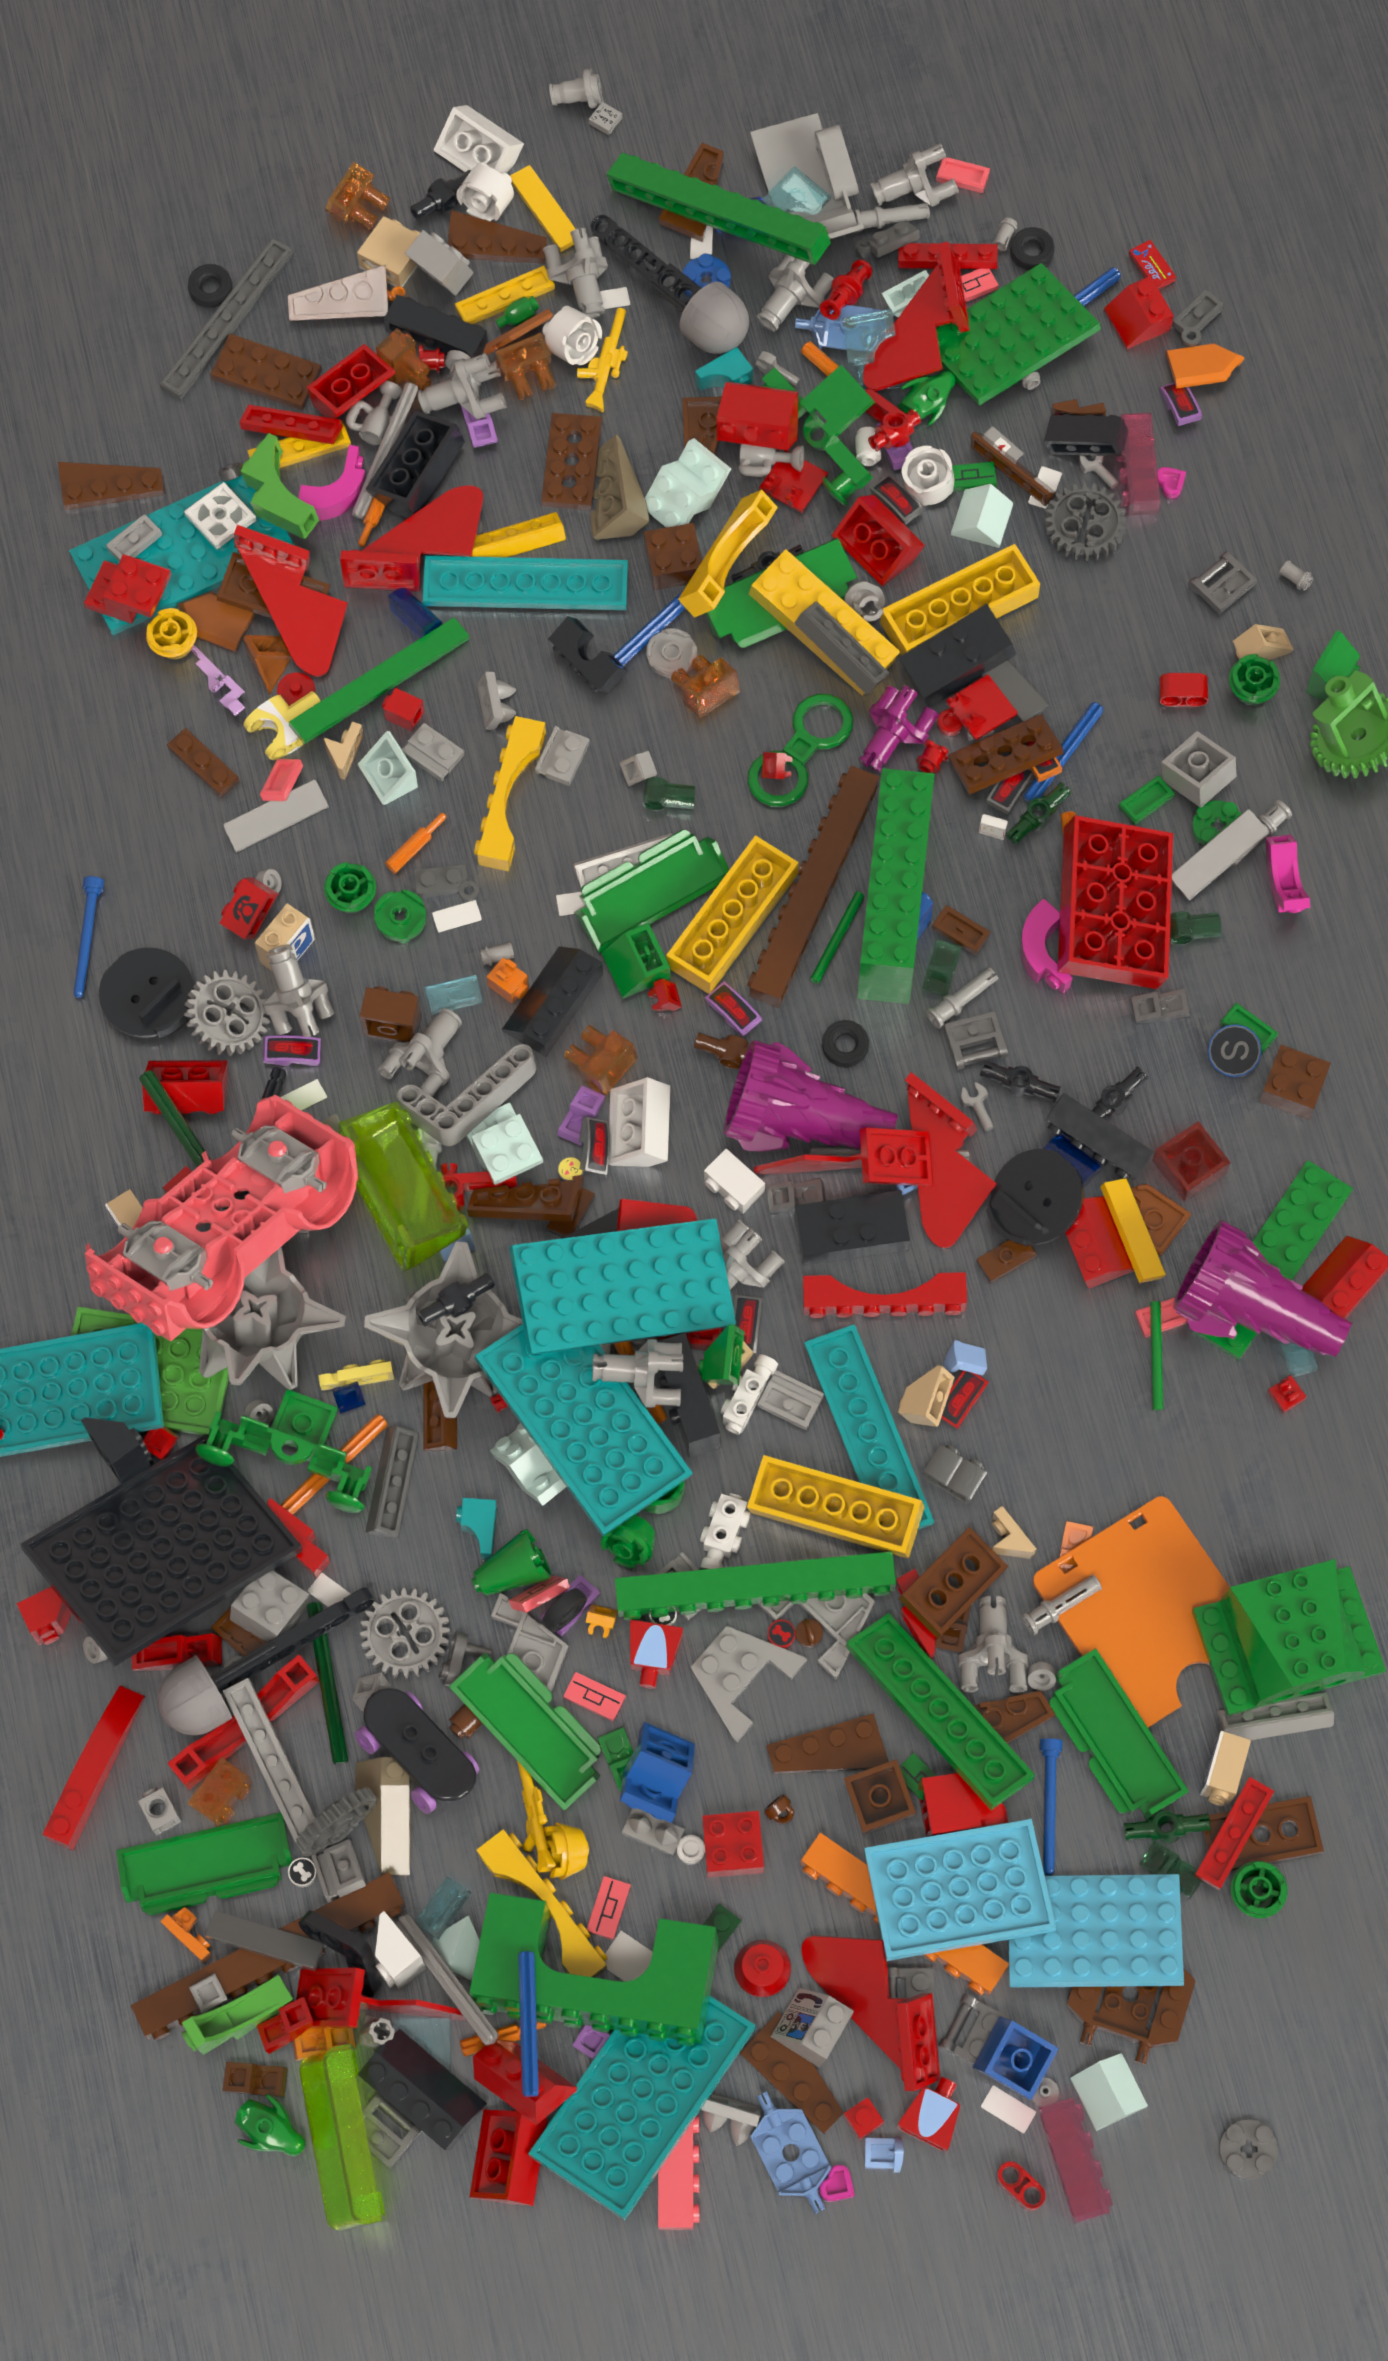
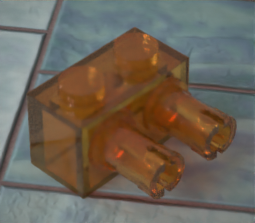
M353 162L328 199L325 211L344 224L348 220L354 219L371 231L373 225L378 220V216L361 207V200L364 201L365 199L381 209V211H384L391 197L386 196L373 187L374 174Z
M396 329L376 347L377 355L396 372L388 381L400 386L408 380L417 385L419 390H425L426 387L431 386V379L427 377L430 367L417 357L414 339L409 334H403L399 329Z
M542 333L495 351V359L500 367L504 381H512L519 400L525 399V394L527 398L534 394L525 376L527 372H535L542 391L548 390V385L550 388L556 386V382L548 367L549 363H551V354Z
M699 655L698 659L694 658L691 663L692 668L698 673L691 677L683 668H679L678 672H673L671 676L672 682L682 690L684 705L699 719L740 692L737 671L722 657L711 664L704 655Z
M588 1025L586 1030L589 1032L584 1030L581 1034V1039L595 1047L596 1050L591 1055H588L572 1044L569 1047L572 1052L567 1049L564 1058L579 1067L586 1085L606 1096L638 1057L633 1043L614 1030L608 1036H605L592 1025Z
M221 1757L189 1800L188 1805L216 1827H219L221 1823L225 1824L234 1813L233 1806L239 1799L242 1801L251 1790L250 1783L252 1781L248 1775Z

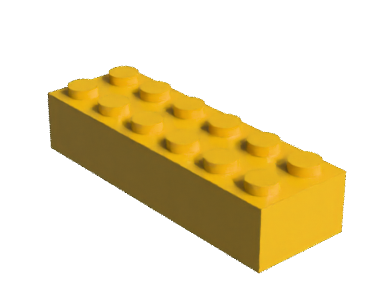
M1013 544L883 608L880 624L893 645L900 651L899 655L902 656L985 604H988L997 619L1037 599L1040 582L1017 546Z
M786 549L751 585L749 595L860 695L863 696L865 693L795 625V621L805 609L817 601L886 670L897 660L900 651Z
M755 835L667 953L666 960L670 970L710 994L796 879L799 862Z
M763 1455L747 1508L755 1515L879 1551L892 1552L893 1555L909 1559L925 1506L919 1499Z

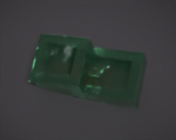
M936 939L923 983V990L944 996L948 995L962 946Z
M1156 1841L1153 1842L1139 1863L1141 1867L1152 1875L1179 1874L1180 1894L1188 1899H1191L1202 1880L1195 1877L1197 1868L1183 1861L1178 1854Z

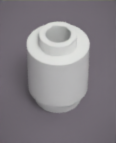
M873 427L860 428L855 436L856 459L864 466H873L881 459V449L876 452L868 442V438L875 435V428Z

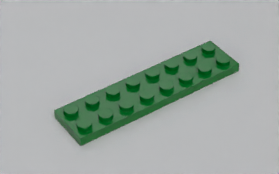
M1307 1160L1252 1243L1268 1263L1280 1269L1279 1272L1283 1276L1293 1281L1351 1194L1353 1188ZM1238 1323L1235 1326L1237 1334L1234 1339L1193 1331V1333L1237 1361L1241 1359L1257 1333Z
M890 1613L846 1642V1648L990 1810H993L1034 1780L1035 1774Z

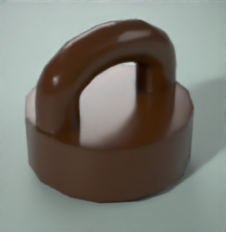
M804 1619L797 1625L795 1630L797 1642L806 1648L817 1646L823 1637V1629L820 1623L813 1619Z
M781 1794L764 1809V1814L769 1820L774 1819L779 1824L789 1823L794 1818V1810L790 1806L791 1800L785 1794ZM785 1810L787 1815L781 1817L779 1814Z

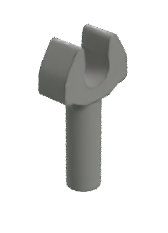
M762 351L755 363L757 368L764 374H767L775 367L793 387L800 380V378L778 365L776 357L771 353Z
M1080 455L1079 465L1084 473L1095 471L1111 489H1114L1119 484L1114 476L1102 465L1104 456H1091L1094 461H1088L1086 457Z
M975 1082L974 1089L978 1096L974 1098L970 1097L966 1088L963 1087L961 1093L963 1107L969 1106L974 1108L984 1131L992 1130L994 1128L993 1123L983 1105V1101L987 1098L988 1094L985 1087Z

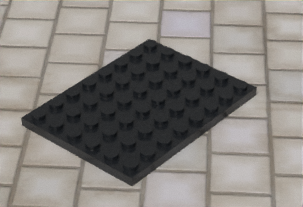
M208 1434L203 1435L21 1543L23 1552L114 1666L124 1662L302 1552L301 1544L233 1464L230 1466H218L198 1456L195 1450L198 1444H206L209 1438Z

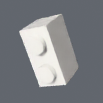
M727 1149L704 1170L705 1185L713 1193L718 1191L724 1197V1202L734 1211L738 1209L744 1214L765 1193V1183Z

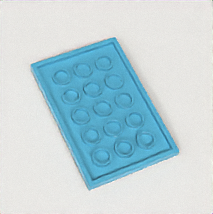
M1032 1819L864 1848L886 1961L1056 1931L1055 1919Z
M1179 1874L1045 1876L1056 1931L1009 1939L1010 1987L1184 1986Z

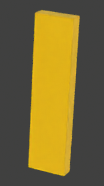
M529 165L510 175L512 179L511 184L552 242L558 245L560 253L574 246L570 232L575 230V227L532 167Z
M541 266L455 303V309L462 321L475 324L503 312L510 303L520 297L529 298L533 296L536 298L555 289V284L549 280L545 266Z
M341 421L342 429L334 445L291 437L279 440L283 451L279 468L349 447L351 442L344 422ZM256 448L247 450L249 458L256 451Z
M1127 1178L1103 1183L1100 1188L1139 1283L1162 1279L1166 1275Z

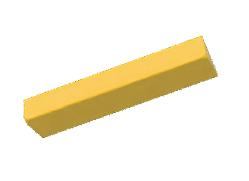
M557 512L477 535L472 557H510L564 541L566 536L563 524Z

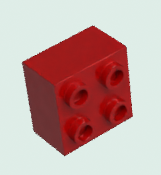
M759 1811L702 1816L707 1878L764 1873Z

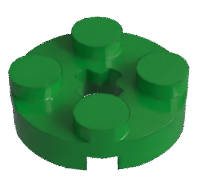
M1210 801L1201 808L1198 807L1192 821L1194 839L1204 846L1242 815L1237 805L1233 802ZM1216 821L1224 824L1222 831H1217V828L1211 825Z
M401 890V892L394 893L391 891L384 894L377 901L374 909V920L378 931L392 941L407 943L410 939L419 935L426 924L427 914L424 903L417 894L409 890ZM395 912H406L404 920H396Z

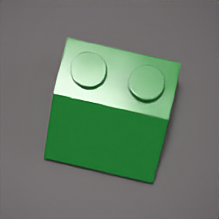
M1336 630L1313 668L1306 689L1307 694L1322 702L1328 698L1325 686L1330 679L1336 676L1348 678L1361 668L1357 665L1360 654L1342 632Z

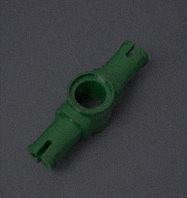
M1059 782L1046 796L1031 800L1027 811L1020 816L1019 822L1005 833L1009 841L1014 839L1012 843L1018 845L1031 831L1034 832L1046 827L1049 817L1057 811L1056 807L1071 795L1070 789L1067 786L1063 789L1065 784ZM1040 811L1044 815L1040 817L1035 816L1033 812Z
M1161 1811L1155 1817L1149 1818V1821L1124 1823V1829L1126 1830L1124 1833L1126 1841L1151 1838L1152 1840H1161L1164 1843H1174L1188 1833L1211 1831L1209 1813L1184 1816L1183 1814H1174L1170 1811ZM1167 1822L1174 1824L1173 1829L1170 1831H1161L1163 1824Z

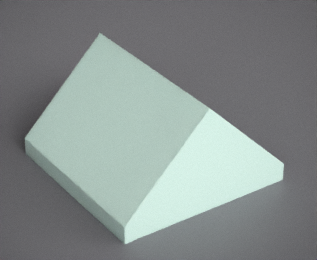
M992 484L965 489L951 535L1000 548L1013 502Z
M386 731L358 763L359 768L383 805L418 788L415 770L391 732Z
M1122 2053L1099 2061L1070 2078L1095 2131L1148 2107Z

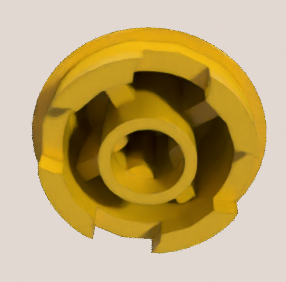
M175 608L159 611L158 615L147 626L146 638L148 645L155 653L169 659H180L189 654L197 637V627L194 620L188 614Z
M558 1822L553 1826L544 1827L548 1850L555 1862V1867L547 1871H551L550 1878L558 1877L560 1880H563L584 1870L587 1865L589 1845L582 1829Z

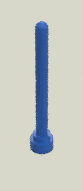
M87 876L83 879L82 889L86 895V904L74 986V996L76 998H81L84 995L96 901L104 888V880L94 876Z
M1040 1739V1752H1043L1042 1757L1045 1758L1043 1871L1045 1875L1051 1876L1055 1872L1056 1759L1059 1758V1753L1062 1752V1740Z

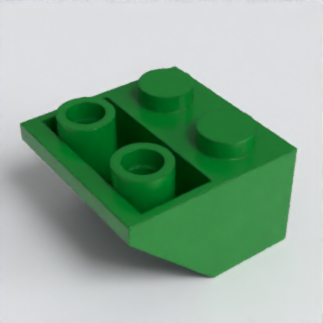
M649 923L625 932L601 953L622 999L653 987V983L660 979L667 981L671 979L670 966Z

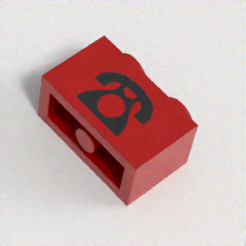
M243 878V880L236 884L233 890L235 894L231 902L227 903L221 912L223 917L219 923L243 939H255L279 893L255 878Z

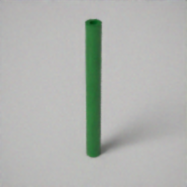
M856 891L810 978L813 983H820L865 897L863 893Z
M1153 1301L1150 1302L1152 1407L1154 1411H1162L1164 1408L1161 1302Z

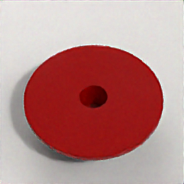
M299 672L284 676L277 686V695H281L288 706L311 691L315 692L313 680L308 675Z

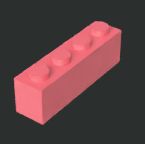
M699 2115L695 2117L658 2172L659 2230H694L693 2223H699V2204L693 2205V2193H699V2175H693V2163H699V2145H693V2133H699Z

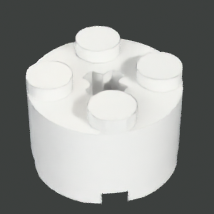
M479 162L457 190V200L460 205L464 203L468 207L466 212L469 215L488 221L493 219L496 221L513 199L512 179L507 173L499 172L487 164Z
M564 306L556 313L551 321L544 325L542 331L543 335H545V345L548 351L572 365H584L589 362L598 351L599 347L596 346L598 338H602L600 324L593 318L570 306Z
M920 446L907 455L902 466L904 486L922 506L937 504L952 494L955 479L951 459L945 451L940 448L939 450L932 448V446Z

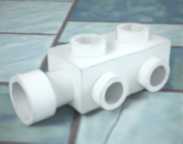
M759 1354L754 1364L756 1368L753 1372L747 1369L744 1376L740 1375L739 1386L733 1385L732 1390L736 1391L731 1400L726 1399L720 1413L723 1414L725 1428L734 1434L740 1435V1433H743L761 1398L769 1376L774 1374L778 1366L774 1359L766 1355Z
M729 1493L728 1496L721 1494L718 1502L713 1501L709 1516L713 1517L710 1527H704L700 1539L701 1542H704V1550L708 1551L706 1558L702 1559L699 1570L723 1568V1558L730 1559L732 1552L738 1553L742 1537L738 1536L740 1528L747 1527L751 1512L747 1511V1502L743 1501L744 1498L733 1493ZM730 1508L735 1510V1512L728 1514L725 1512V1509ZM718 1532H721L722 1534H725L726 1537L724 1539H718L716 1537V1534Z

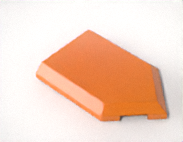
M1215 343L1166 350L1165 352L1176 389L1224 382L1231 376V372L1235 367L1244 361L1243 356Z

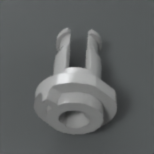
M591 68L584 69L583 77L576 78V80L564 81L556 85L549 84L550 97L554 106L560 103L588 102L590 109L597 108L598 104L604 102L598 73L593 74Z
M859 581L848 588L844 596V602L863 619L870 622L877 620L883 614L885 597L878 586L867 581Z

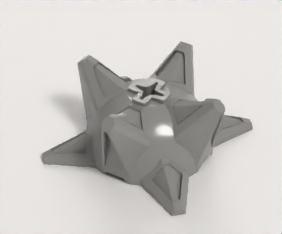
M455 1242L439 1279L429 1282L406 1297L405 1306L366 1315L364 1321V1328L404 1346L406 1357L399 1386L403 1390H408L433 1381L444 1417L456 1418L470 1386L475 1387L489 1397H493L498 1393L474 1357L523 1324L522 1319L508 1314L505 1305L491 1290L476 1297L473 1306L456 1318H453L451 1315L448 1317L442 1316L425 1327L420 1323L417 1318V1312L435 1302L436 1298L439 1297L438 1293L442 1289L456 1281L462 1284L464 1282L469 1283L478 1278L467 1242Z
M280 1247L244 1278V1287L240 1299L226 1319L213 1327L203 1329L199 1372L203 1377L209 1378L227 1367L230 1383L239 1386L257 1364H260L285 1388L292 1390L298 1386L296 1344L302 1335L344 1327L346 1316L309 1299L307 1291L297 1281L295 1276L285 1269L282 1247Z

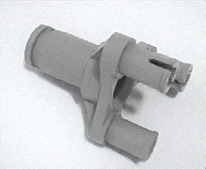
M941 143L920 152L918 150L909 154V159L906 163L902 164V169L880 178L875 184L873 182L870 183L878 206L882 205L884 201L889 202L913 192L925 203L927 202L929 206L934 207L940 204L939 201L959 193L953 178L936 187L929 184L925 172L926 166L947 158Z
M580 228V232L579 229H575L570 234L576 253L574 254L575 257L568 263L562 264L557 244L548 245L543 248L548 265L547 275L551 281L573 285L579 310L591 318H596L600 314L605 313V309L602 307L603 301L597 278L608 268L606 258L602 255L599 237L588 238L586 228Z
M785 255L777 268L774 267L768 275L775 291L761 309L760 314L758 313L756 316L758 322L766 329L774 332L795 305L820 308V304L825 300L824 297L831 289L834 278L827 273H822L815 286L811 288L804 276L805 269L810 263Z
M486 353L467 360L462 358L455 361L451 379L426 387L425 390H418V399L424 413L428 414L431 410L437 411L460 403L471 415L479 420L485 418L488 413L505 409L507 406L502 393L483 400L479 396L481 382L501 376L500 367L497 368V361L490 363Z
M286 944L269 950V953L266 955L271 960L269 963L279 988L263 1004L266 1014L270 1015L276 1035L288 1033L292 1029L285 1011H289L294 1017H297L303 1037L311 1036L308 1026H310L313 1035L319 1032V1028L312 1014V1003L314 1002L319 1019L330 1017L335 1013L327 995L329 990L326 982L303 978L295 954L291 952L293 950L291 945Z
M440 1009L437 1017L433 1018L422 1034L416 1033L410 1042H395L389 1049L390 1054L378 1067L379 1073L383 1077L391 1079L401 1065L405 1068L408 1063L407 1070H413L416 1066L428 1074L420 1089L433 1097L440 1086H444L450 1079V1074L442 1057L444 1055L443 1049L456 1033L457 1028H460L462 1025L461 1019L449 1009Z
M739 1219L723 1237L720 1236L729 1288L731 1290L738 1281L741 1284L764 1288L770 1282L769 1278L785 1261L772 1250L757 1268L755 1266L752 1268L747 1263L746 1256L763 1239Z
M647 1339V1342L639 1351H635V1355L603 1354V1356H598V1354H593L592 1381L602 1379V1382L634 1383V1388L645 1407L655 1408V1405L680 1406L681 1389L656 1388L654 1386V1375L658 1373V1370L683 1372L681 1342L663 1343L657 1342L656 1339Z
M986 1596L979 1600L980 1635L977 1636L975 1639L976 1643L972 1647L958 1655V1667L961 1669V1690L963 1692L971 1693L979 1690L978 1668L980 1666H988L987 1672L990 1675H995L996 1666L997 1675L1004 1674L1006 1672L1005 1667H1007L1010 1673L1009 1690L1013 1693L1027 1691L1026 1669L1029 1667L1028 1655L1021 1653L1012 1645L1011 1637L1007 1635V1610L1005 1608L1007 1603L1003 1597L996 1596L995 1608L991 1607V1596Z

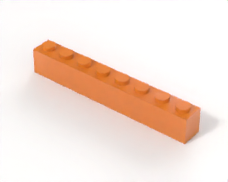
M819 1833L801 1859L800 1865L804 1867L802 1872L815 1881L819 1878L827 1883V1890L838 1897L842 1894L850 1899L849 1904L860 1913L867 1911L874 1916L873 1921L879 1925L867 1865L828 1837ZM982 1944L922 1955L933 1963L935 1960L945 1966L944 1971L953 1978L958 1979L962 1977L969 1982L968 1988L980 1996L983 1993L987 1996L991 1994L1009 1966L1008 1962Z

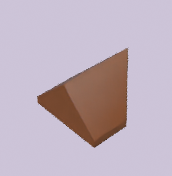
M246 635L243 640L247 655L270 695L292 658L281 636Z

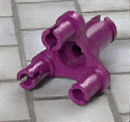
M887 685L878 702L874 703L869 710L877 731L863 751L864 755L860 756L858 761L867 768L871 765L873 772L880 773L882 771L881 767L885 766L899 742L924 744L929 737L927 733L939 717L937 712L925 707L915 725H912L906 718V711L917 696V692L912 688L908 690V686L904 685L901 692H899L894 687Z

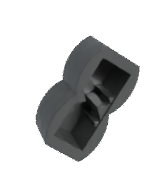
M939 1445L924 1469L922 1478L969 1505L984 1481L987 1472L983 1470L984 1466L974 1459L968 1461L959 1456L960 1452L950 1445H946V1447Z

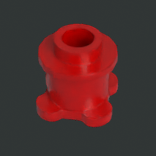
M419 345L418 363L420 375H424L425 370H437V373H440L441 368H445V353H441L440 348H437V350H424V346Z
M926 740L922 756L917 757L916 762L922 772L936 774L940 770V763L947 761L948 757L946 755L949 751L944 746H939L931 740Z

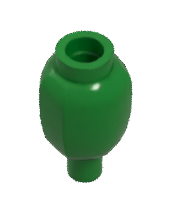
M533 296L529 298L520 297L510 303L505 308L503 316L496 319L495 322L499 329L507 324L511 326L520 325L534 317L535 312L539 309V305Z

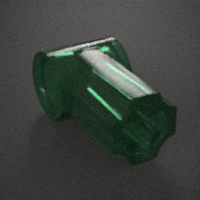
M659 777L646 779L643 806L645 808L657 811L663 810L666 807L693 809L695 786L672 784Z
M1181 911L1172 913L1170 916V942L1174 945L1187 944L1194 939L1221 936V919L1218 913L1190 915L1188 912Z

